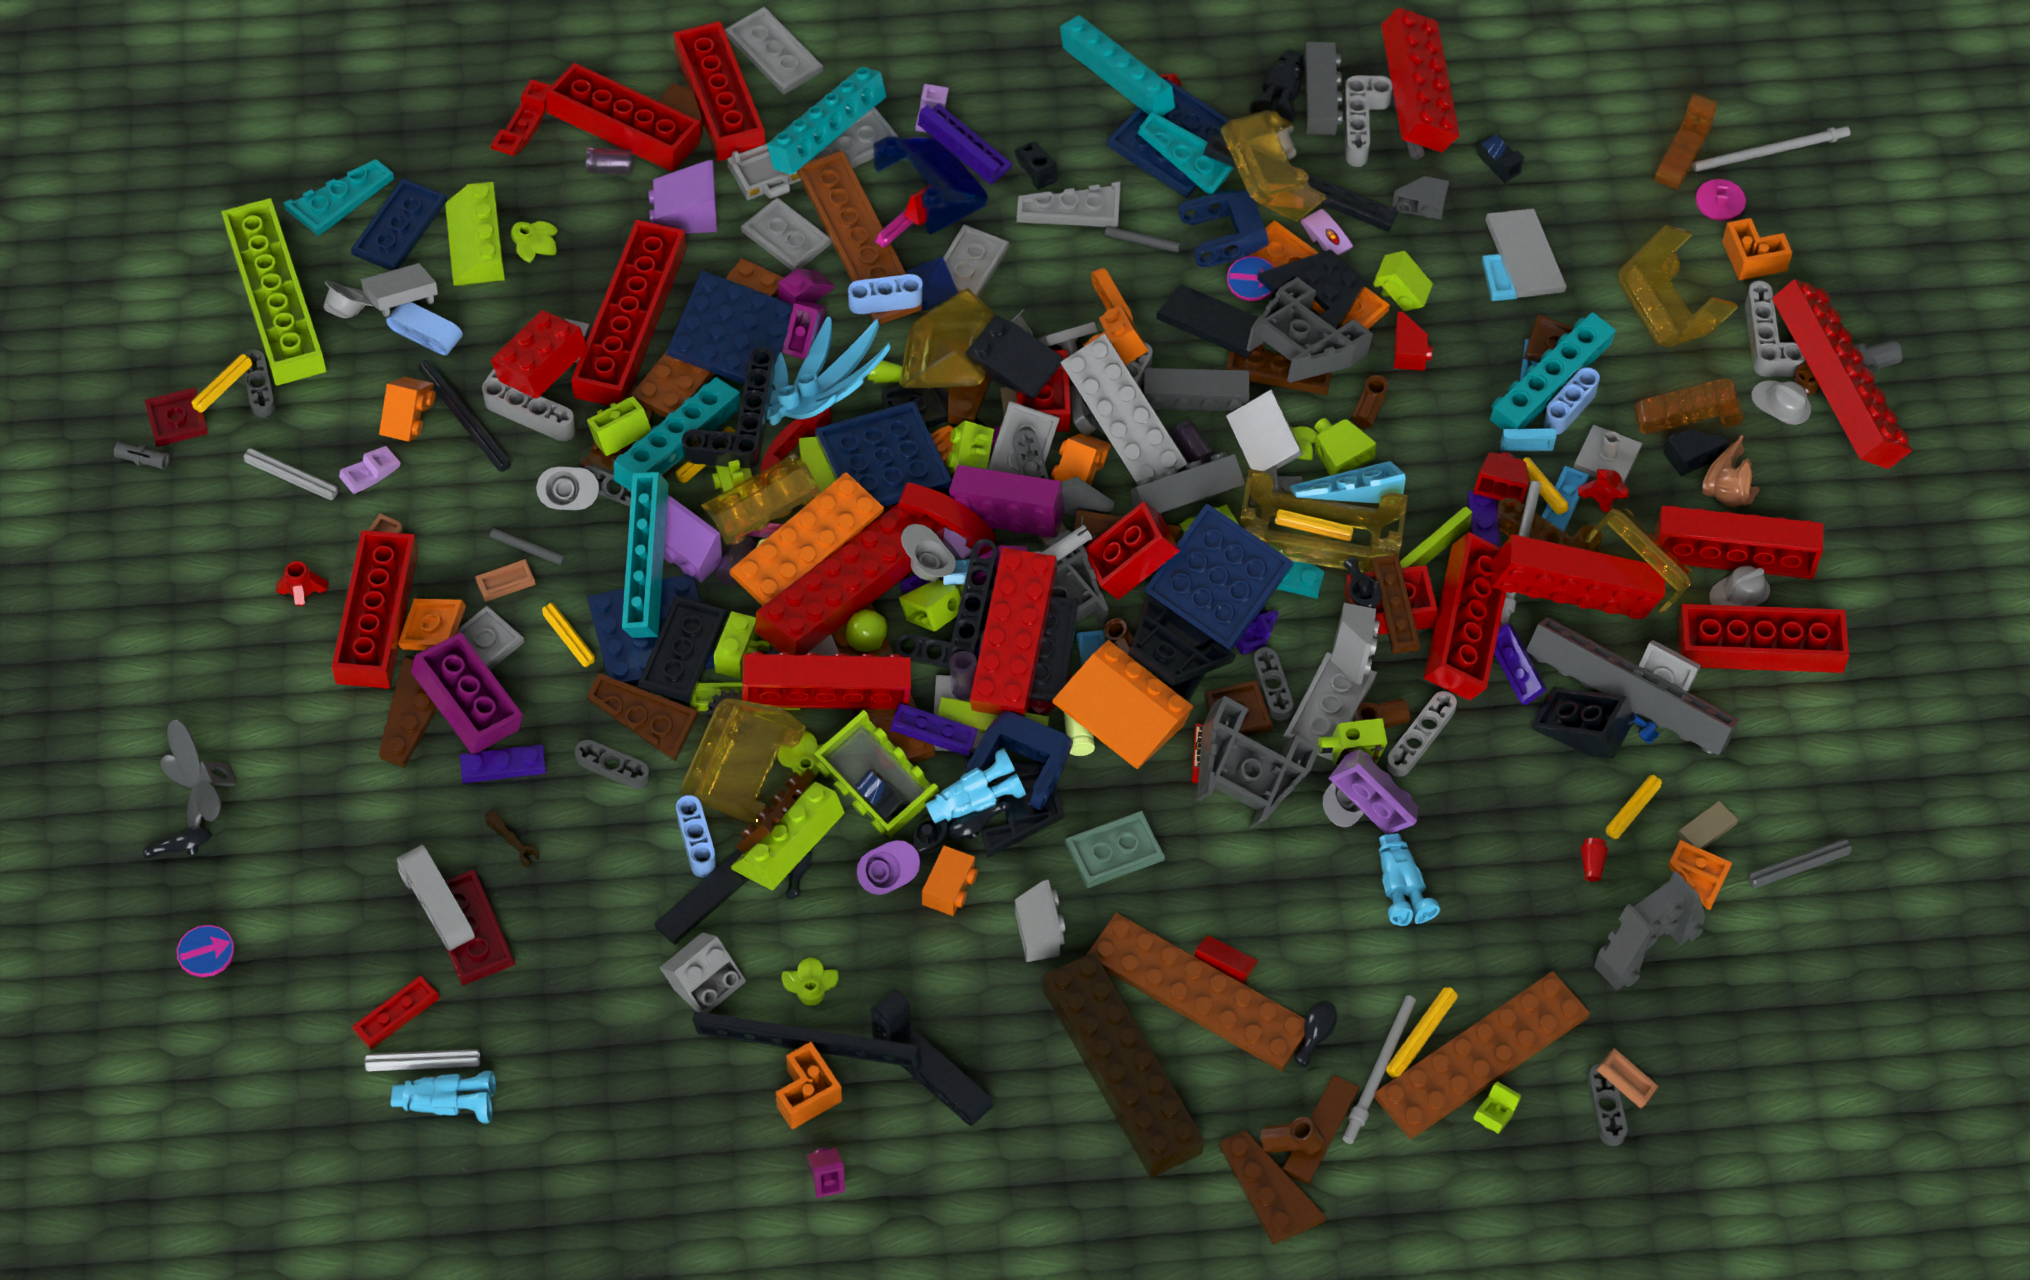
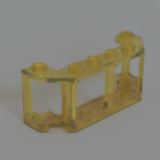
M1249 469L1239 525L1291 561L1346 569L1344 567V560L1355 557L1359 561L1358 567L1360 571L1366 573L1373 571L1371 566L1372 558L1390 555L1399 556L1408 495L1386 493L1381 496L1378 509L1318 499L1297 498L1294 495L1272 492L1274 485L1273 477L1267 472ZM1249 495L1261 506V519L1255 515V508L1247 507ZM1278 509H1283L1349 525L1353 528L1370 531V546L1326 540L1324 536L1314 534V537L1268 530L1269 520L1272 515H1276ZM1399 520L1398 532L1389 531L1388 537L1380 539L1381 529Z

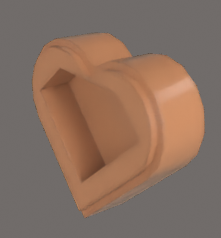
M380 513L368 531L403 533V527L399 521Z

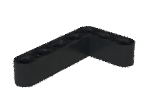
M758 347L750 354L736 433L698 429L686 431L682 436V447L686 461L693 464L729 467L728 462L739 460L740 468H752L759 463L775 376L774 357L769 348Z
M978 540L972 548L952 641L946 642L914 634H903L897 639L895 644L899 655L911 657L913 662L959 672H967L974 667L1000 557L998 547L991 540ZM985 546H990L993 549L992 556L988 559H982L979 556L980 550ZM980 572L986 573V582L980 586L975 585L973 582L975 575ZM972 599H979L981 602L980 609L976 612L968 611V603ZM967 625L974 626V635L969 639H964L961 635L962 629ZM909 640L915 641L916 648L914 652L905 654L903 651L904 644ZM940 646L942 648L941 657L936 660L930 659L929 652L931 648ZM960 652H967L969 655L968 662L964 665H957L955 661L957 654Z
M891 988L871 1007L873 1039L918 1045L922 1058L920 1068L902 1067L969 1126H973L993 1108V1101L985 1091L911 1027L910 1004L899 990Z

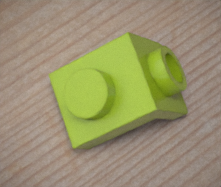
M1496 1082L1488 1098L1479 1107L1473 1119L1499 1134L1512 1118L1521 1095Z

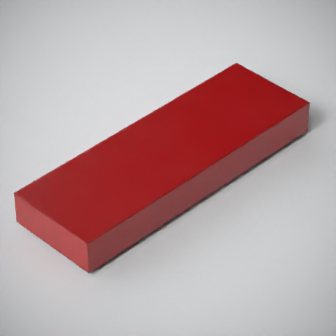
M420 975L352 1026L353 1031L372 1050L440 999L439 994Z

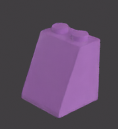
M707 160L653 179V190H649V204L654 205V210H649L650 223L685 230V234L717 232L713 160Z

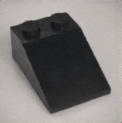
M996 314L965 352L975 372L1033 400L1061 366L1060 362L1064 360L1063 357L1017 324Z
M1554 687L1533 722L1532 728L1587 755L1614 759L1635 721V716L1627 696Z

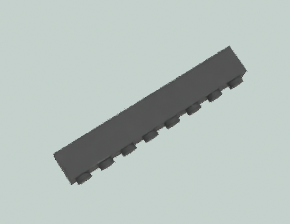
M1546 617L1537 625L1526 651L1535 660L1554 666L1559 673L1578 679L1587 688L1596 689L1605 694L1627 696L1633 713L1652 719L1655 725L1676 732L1679 738L1700 745L1701 749L1709 754L1719 756L1727 748L1740 721L1549 617Z

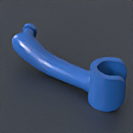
M1634 713V723L1643 728L1639 732L1640 737L1645 742L1652 743L1659 736V733L1654 731L1656 728L1653 721L1646 722Z

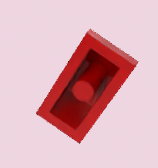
M1398 311L1395 327L1394 368L1425 371L1426 360L1431 361L1432 345H1428V334L1404 312Z

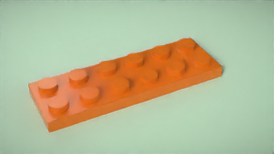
M1274 220L1265 228L1269 246L1247 257L1256 256L1264 258L1276 268L1318 254L1319 252ZM1365 287L1339 328L1354 319L1366 329H1369L1389 311L1390 304ZM1315 301L1313 302L1312 309L1320 315L1323 314L1325 310Z
M845 472L731 568L730 575L764 606L856 536L883 513L884 507Z

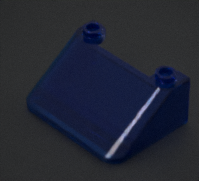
M886 137L873 144L874 168L877 172L907 157L931 186L922 195V205L926 209V231L929 235L986 205V191L960 160L936 139L930 137Z

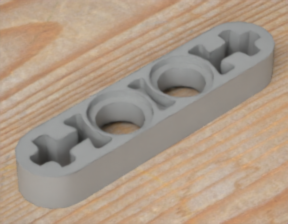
M1441 691L1432 697L1390 751L1386 763L1389 773L1402 777L1411 771L1454 715L1457 700L1453 694ZM1445 702L1448 703L1449 705L1444 706L1443 709L1440 711L1439 715L1437 713L1439 709V704L1442 705ZM1430 719L1437 726L1433 729H1427L1422 725V721ZM1415 738L1422 745L1419 748H1412L1408 746L1407 741ZM1404 752L1406 754L1404 764L1395 765V761L1398 762L1403 757Z

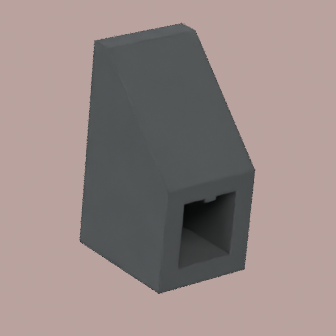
M1423 176L1395 190L1392 208L1401 213L1441 220L1449 181Z

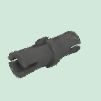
M118 441L114 447V457L133 461L138 466L149 465L162 470L168 467L170 457L167 453L150 450L145 445L134 446Z

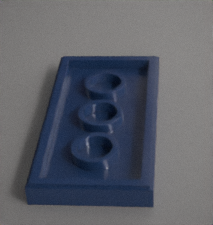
M402 178L353 245L351 254L390 271L399 269L447 202V196Z

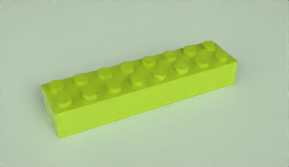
M269 198L221 211L225 229L275 385L278 386L325 373L326 367L323 354L272 199Z

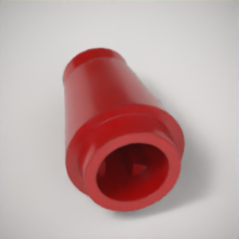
M1599 838L1585 839L1580 847L1585 880L1592 882L1601 881L1608 853L1606 841Z

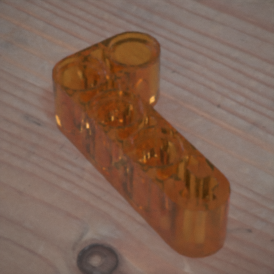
M1694 92L1689 101L1684 121L1657 170L1655 182L1675 190L1680 189L1711 130L1718 101Z
M1727 378L1644 399L1634 406L1639 431L1644 434L1655 433L1716 416L1719 417L1720 424L1724 427H1734L1743 421L1735 383Z
M1514 498L1501 500L1496 513L1499 530L1509 537L1512 534L1518 535L1525 505ZM1534 513L1529 538L1599 552L1602 533L1598 527L1586 525L1580 528L1573 537H1570L1543 517Z

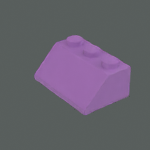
M668 495L664 559L669 563L674 562L681 568L684 574H689L701 583L723 563L720 532Z
M1360 749L1347 754L1330 775L1329 779L1386 835L1410 827L1417 822L1418 805L1412 801V797L1406 791L1401 790L1393 782L1392 777L1373 762L1369 754Z

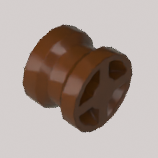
M1807 363L1799 365L1793 382L1800 384L1805 389L1807 396L1813 395L1818 390L1819 384Z

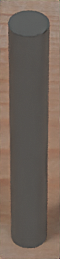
M1106 226L1104 234L1107 237L1176 253L1179 252L1181 244Z
M496 528L491 530L490 538L560 566H563L566 556Z

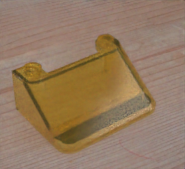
M965 288L919 318L909 331L900 385L904 388L970 387L979 385L985 378V369L980 365L974 366L967 359L965 352L995 316V313L969 288Z
M1623 508L1612 509L1585 540L1589 543L1607 525L1621 536L1677 591L1659 610L1663 614L1694 583L1693 572L1660 543L1634 517L1630 510Z
M732 698L724 699L717 705L681 786L683 796H695L704 806L747 823L752 822L755 825L758 821L755 816L766 806L761 801H757L780 746H789L791 748L797 746L806 730V726L781 707Z

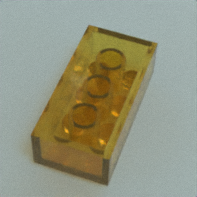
M792 454L701 506L712 527L720 532V538L726 545L741 542L745 539V535L754 530L760 531L766 528L771 520L789 515L794 507L810 503L821 492L807 465L798 456Z

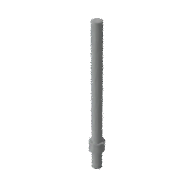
M1531 481L1518 536L1529 538L1541 488V483L1538 481ZM1506 592L1499 628L1509 623L1510 616L1515 611L1516 601L1514 599L1516 592Z
M1405 996L1357 1107L1352 1108L1348 1117L1350 1122L1342 1138L1348 1144L1354 1143L1360 1127L1366 1123L1369 1116L1367 1112L1415 1005L1416 999L1412 996Z

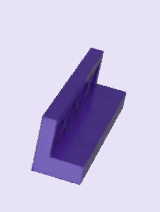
M939 103L932 109L926 105L920 110L918 125L990 185L1011 169L1012 163Z

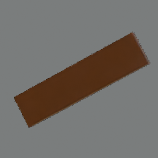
M1390 555L1372 558L1371 566L1374 578L1380 585L1382 592L1380 603L1392 654L1420 650V642L1399 556Z
M1336 1075L1332 1076L1310 1118L1324 1135V1144L1319 1151L1312 1154L1305 1153L1302 1149L1293 1150L1283 1168V1171L1288 1176L1310 1185L1359 1092V1086Z

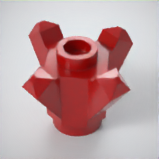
M1597 469L1596 480L1578 487V496L1583 498L1593 497L1600 504V509L1603 513L1611 512L1615 498H1629L1628 488L1622 482L1620 474L1613 470Z
M301 561L289 563L285 568L284 575L276 583V593L283 595L290 593L294 596V602L297 606H303L306 602V597L313 591L322 593L328 590V581L311 572L310 568Z

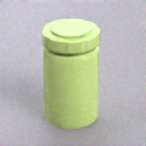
M1064 712L1066 735L1073 741L1070 754L1085 756L1092 753L1095 749L1094 735Z

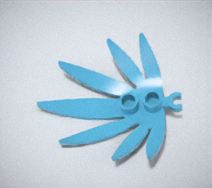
M829 316L825 319L794 385H789L787 367L783 354L780 352L775 364L773 382L775 390L772 388L767 416L770 424H778L784 416L793 419L813 417L860 387L864 383L863 379L881 362L890 350V344L888 343L872 360L849 376L870 348L879 328L878 319L819 377L818 375L827 359L832 338L833 325Z

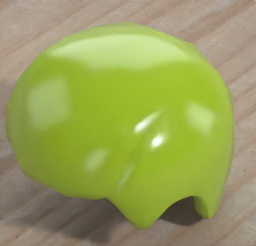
M867 609L855 612L847 622L845 636L848 644L858 651L870 652L878 650L887 636L888 626L885 617L876 611Z

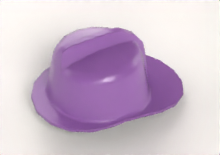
M896 840L888 842L861 857L857 865L858 881L871 894L881 895L888 893L915 878L920 866L919 854L906 841Z

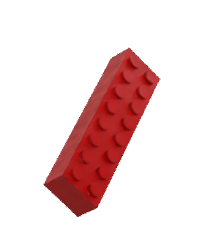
M641 220L635 221L587 339L586 345L588 350L580 357L572 376L574 398L610 406L612 403L618 404L624 401L631 391L686 253L685 230Z
M1796 279L1791 281L1772 297L1775 306L1860 460L1890 469L1913 451L1908 443V435L1897 424L1898 418L1896 414L1888 408L1885 402V394L1874 383L1875 377L1864 365L1862 353L1854 347L1851 341L1853 339L1852 335L1841 324L1840 320L1842 318L1840 314L1832 308L1829 302L1831 300L1829 294L1824 289L1813 287L1807 282L1803 283Z
M896 504L757 610L755 633L780 652H789L793 655L807 654L848 622L855 612L866 608L912 572L911 558L906 553L901 541L902 532L907 526L912 524L924 525L930 528L942 543L945 526L926 514L918 518Z

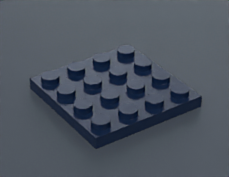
M1165 80L1172 85L1175 108L1163 115V118L1206 142H1209L1212 134L1237 144L1246 137L1247 131L1170 80ZM1138 108L1107 140V146L1177 193L1188 198L1199 186L1138 134L1140 126L1149 116L1142 109Z
M702 270L669 344L666 355L745 385L749 358L754 349L758 347L769 348L773 353L774 365L776 364L788 334V326L794 305Z
M914 401L815 429L816 439L835 480L847 472L883 507L898 503L907 483L921 485L936 491L944 490L951 486L952 479Z
M1206 503L1177 543L1180 551L1159 568L1145 587L1144 592L1151 595L1231 652L1294 563Z
M689 574L662 579L659 633L675 596L700 602L694 577H691ZM624 588L587 596L607 676L632 686L638 685L658 637L632 638L622 629ZM714 649L704 670L715 667Z

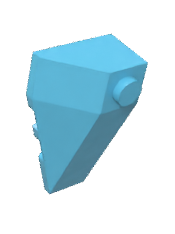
M1391 461L1291 485L1289 488L1297 498L1387 505L1394 503L1395 499L1403 497L1406 477L1404 472Z

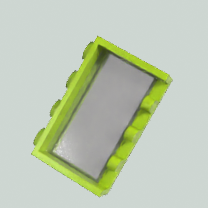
M865 710L814 753L818 762L815 766L825 777L830 775L836 781L833 784L844 797L848 794L854 800L852 803L854 808L862 816L867 814L873 820L870 823L880 835L885 833L890 839L926 807V803L935 799L936 794L940 795L938 786L935 783L931 784L925 778L923 771L918 766L914 767L907 760L903 750L900 747L896 748L888 740L886 733L880 727L877 729L869 720ZM870 768L882 775L911 802L893 820L884 819L877 812L878 809L855 786Z

